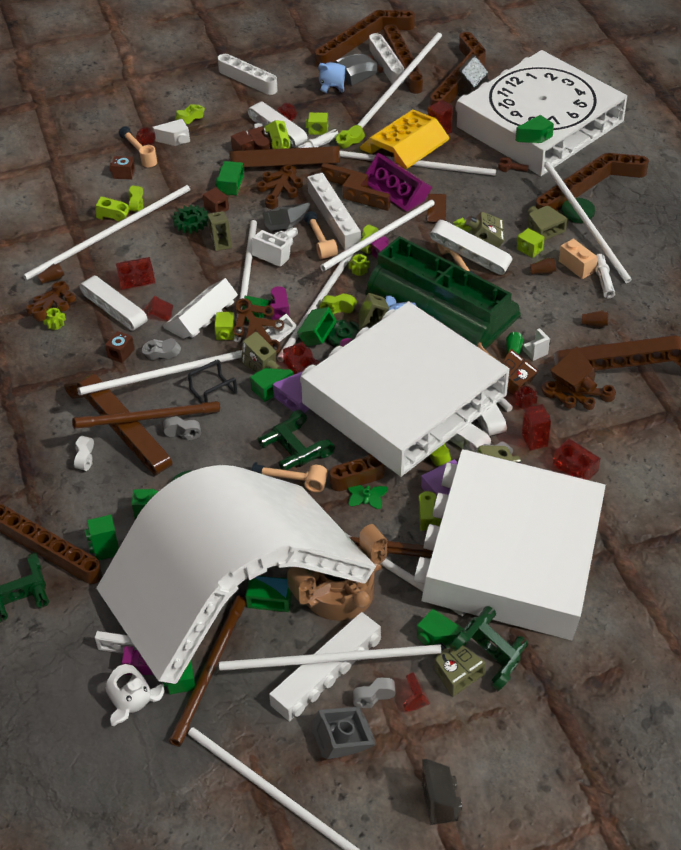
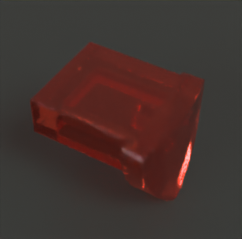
M154 295L147 304L144 313L147 316L153 314L165 321H169L173 305Z
M412 672L406 675L413 694L403 704L405 711H413L429 705L430 701L415 673Z

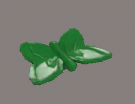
M361 485L348 487L352 494L349 506H358L363 502L364 504L369 503L376 509H381V497L387 493L388 487L377 486L371 490L370 486H366L365 489Z

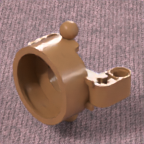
M374 524L364 527L359 535L360 546L358 547L376 566L367 582L360 583L348 579L333 581L328 579L325 573L301 567H291L287 572L288 588L300 604H307L315 614L322 618L336 621L354 618L370 606L374 598V573L382 569L380 563L387 557V539Z

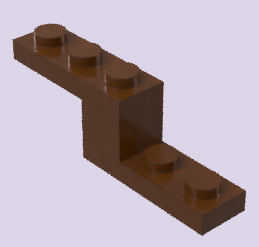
M328 163L322 164L321 173L324 174L326 179L343 185V199L386 211L389 210L390 194L368 188V174Z

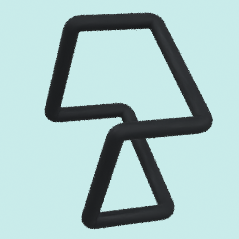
M218 359L188 374L189 389L201 403L208 402V393L225 385L234 394H237L236 378L233 377L226 380L222 375L221 364ZM217 364L218 376L223 382L206 390L203 394V400L193 388L192 375Z

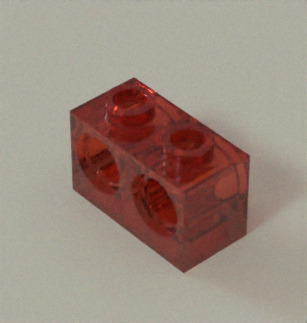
M444 100L429 106L428 115L438 120L447 135L452 133L453 106Z
M150 257L116 263L121 290L155 283Z
M303 342L283 349L284 363L289 370L293 371V375L303 372L310 365L317 366L319 364V361L314 359L311 349L307 348Z
M540 404L524 408L522 436L529 450L547 447L551 419L544 405Z
M568 439L554 451L553 465L570 476L589 480L599 471L601 458L573 440Z

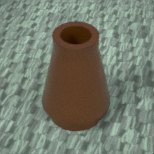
M547 257L534 264H530L531 274H552V272H555L556 264L554 258Z
M53 263L42 273L38 274V278L44 284L62 279L61 277L65 274L59 263Z
M600 310L582 314V325L602 328L608 326V311Z

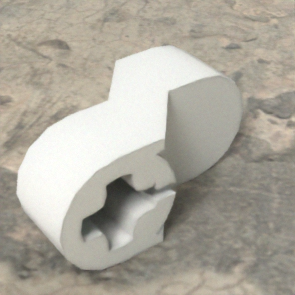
M80 436L75 443L76 452L78 453L74 460V467L87 471L93 464L90 453L94 446V440L89 437Z

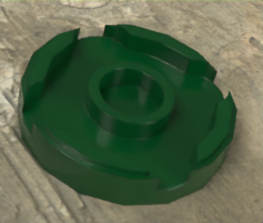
M575 198L591 220L595 215L593 203L587 199ZM566 200L562 205V215L567 220H572L573 223H584L570 202Z
M337 321L328 334L327 341L336 348L340 346V341L345 338L354 340L359 333V324L354 321Z

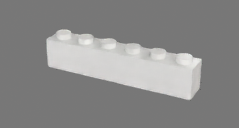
M319 173L308 176V193L344 250L361 241L360 229L324 174Z
M361 612L315 654L369 650L380 642L381 626ZM357 660L302 664L269 694L270 705L290 722L295 716L301 715L310 702H315L321 692L326 688H330L341 674H346L351 665Z

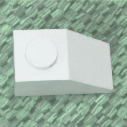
M183 119L153 127L154 140L156 142L174 146L190 142L189 129Z

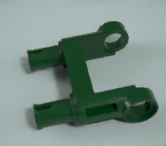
M295 410L289 419L274 426L265 435L258 437V442L262 448L277 441L289 452L291 456L279 461L281 470H289L297 465L303 466L320 456L327 458L335 450V445L330 440H320L306 448L292 432L300 429L307 420V415L302 410Z
M36 552L29 554L27 559L31 575L0 585V614H2L4 621L8 618L5 604L33 595L37 607H43L41 600H43L44 606L49 604V599L45 592L46 582Z
M486 606L478 617L471 619L463 631L459 632L448 646L457 651L470 638L475 640L501 665V668L491 680L493 681L491 686L496 691H500L510 680L511 677L509 675L520 662V655L527 648L528 641L526 639L521 644L525 638L517 636L510 646L488 625L495 618L496 611L493 610L491 614H488L492 607Z

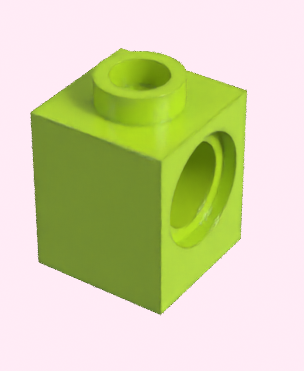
M309 112V119H306V128L309 130V135L328 133V113Z
M527 228L517 237V250L534 258L543 250L545 237Z
M216 312V340H234L233 328L236 325L234 312Z

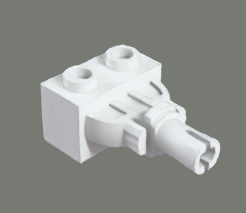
M292 227L285 232L280 231L275 234L261 230L252 238L251 255L281 267L289 260L290 246L293 244L292 238L298 234L297 229Z

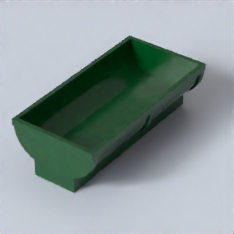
M401 236L397 237L378 253V264L374 268L365 290L366 295L371 293L381 296L385 300L386 296H392L396 303L408 301L415 303L418 308L475 346H478L480 342L484 349L488 348L521 316L518 303L511 300L512 293Z

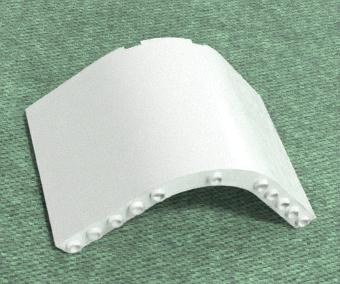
M217 465L204 467L182 475L162 488L149 500L134 521L96 589L158 681L176 684L227 600L239 589L237 586L245 579L251 580L267 572V568L278 566L279 568L301 567L366 583L376 566L302 486L236 466Z

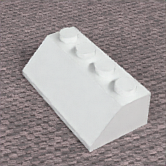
M224 278L207 287L167 321L163 327L183 339L189 336L193 338L200 332L199 328L209 325L212 322L210 319L213 316L216 318V312H223L222 308L232 305L234 303L233 299L238 294L227 279Z

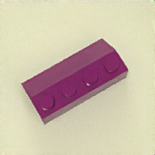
M377 153L365 173L368 174V186L374 190L390 194V201L405 211H409L424 202L433 188L380 153Z

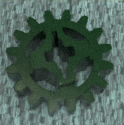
M192 204L189 207L184 205L183 209L178 208V212H174V216H172L174 228L177 227V231L182 230L183 233L186 231L189 234L192 231L198 233L199 229L204 230V226H208V211H204V207L199 209V205L195 207Z

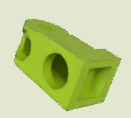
M274 120L264 127L266 133H270L273 149L290 148V139L285 121Z
M101 196L96 204V218L103 220L104 217H108L120 222L126 218L130 209L124 202Z
M425 491L419 496L421 531H427L429 524L439 527L441 525V519L433 517L437 497L431 491Z

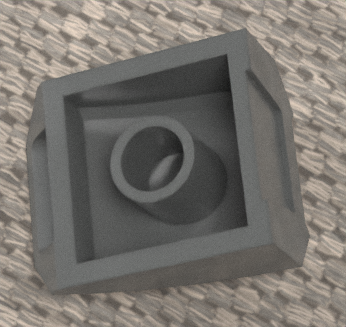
M349 55L334 62L346 67L345 80L351 86L377 73V63L368 55Z
M310 203L286 205L263 212L265 226L271 232L277 229L288 230L294 227L303 219L309 210Z
M359 707L318 710L312 721V734L315 736L321 757L323 758L343 757L375 746V738L366 717Z

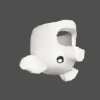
M128 664L118 666L111 673L105 687L109 698L117 708L111 715V725L115 726L118 723L124 722L128 719L129 713L141 710L149 701H160L164 694V684L150 689L144 677L134 666ZM132 673L129 682L119 689L117 680L124 674Z

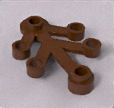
M285 165L278 172L271 173L267 171L263 173L264 181L257 183V190L264 192L275 187L272 194L267 195L265 198V206L268 209L278 207L277 197L283 187L287 191L288 197H297V188L303 186V179L295 175L297 171L294 166ZM291 179L294 187H291L287 180Z
M58 281L52 285L51 291L33 298L34 303L26 306L27 313L32 314L36 321H43L47 318V310L53 303L57 304L61 312L68 310V303L76 300L75 294L68 291L69 286L65 281ZM62 295H63L64 298H65V301L62 300L59 296H62Z
M239 299L235 303V311L238 314L236 326L233 328L234 335L236 337L244 335L243 324L245 317H247L249 327L246 338L256 330L272 347L277 348L276 355H278L281 351L279 341L272 340L262 326L272 327L280 332L284 329V322L281 319L257 318L253 314L262 313L265 317L271 318L274 316L272 306L252 305L248 299ZM246 306L247 309L241 310V307ZM267 310H272L270 314L265 313ZM281 323L282 326L276 327V324ZM241 329L242 332L236 333V330Z
M546 381L542 385V391L546 397L558 398L569 409L575 407L576 400L585 409H594L595 399L592 397L586 398L582 394L599 395L605 402H612L616 395V390L611 385L596 388L591 393L584 387L575 393L558 381Z

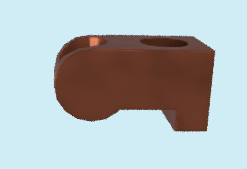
M262 126L248 130V134L255 141V150L270 149L269 139L265 137V130Z

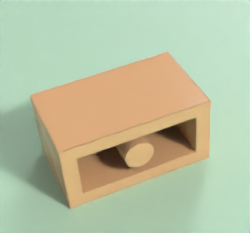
M573 238L561 245L559 262L581 279H584L595 273L597 256Z

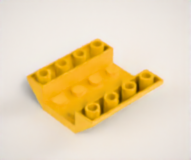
M412 109L371 136L360 146V149L370 154L375 153L380 148L386 149L394 153L395 163L408 169L447 142L449 136L436 118Z

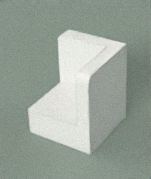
M539 328L536 330L535 340L524 344L523 351L533 361L548 354L550 338Z

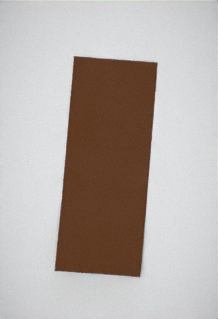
M428 194V201L433 200L435 204L428 209L427 222L446 221V194Z

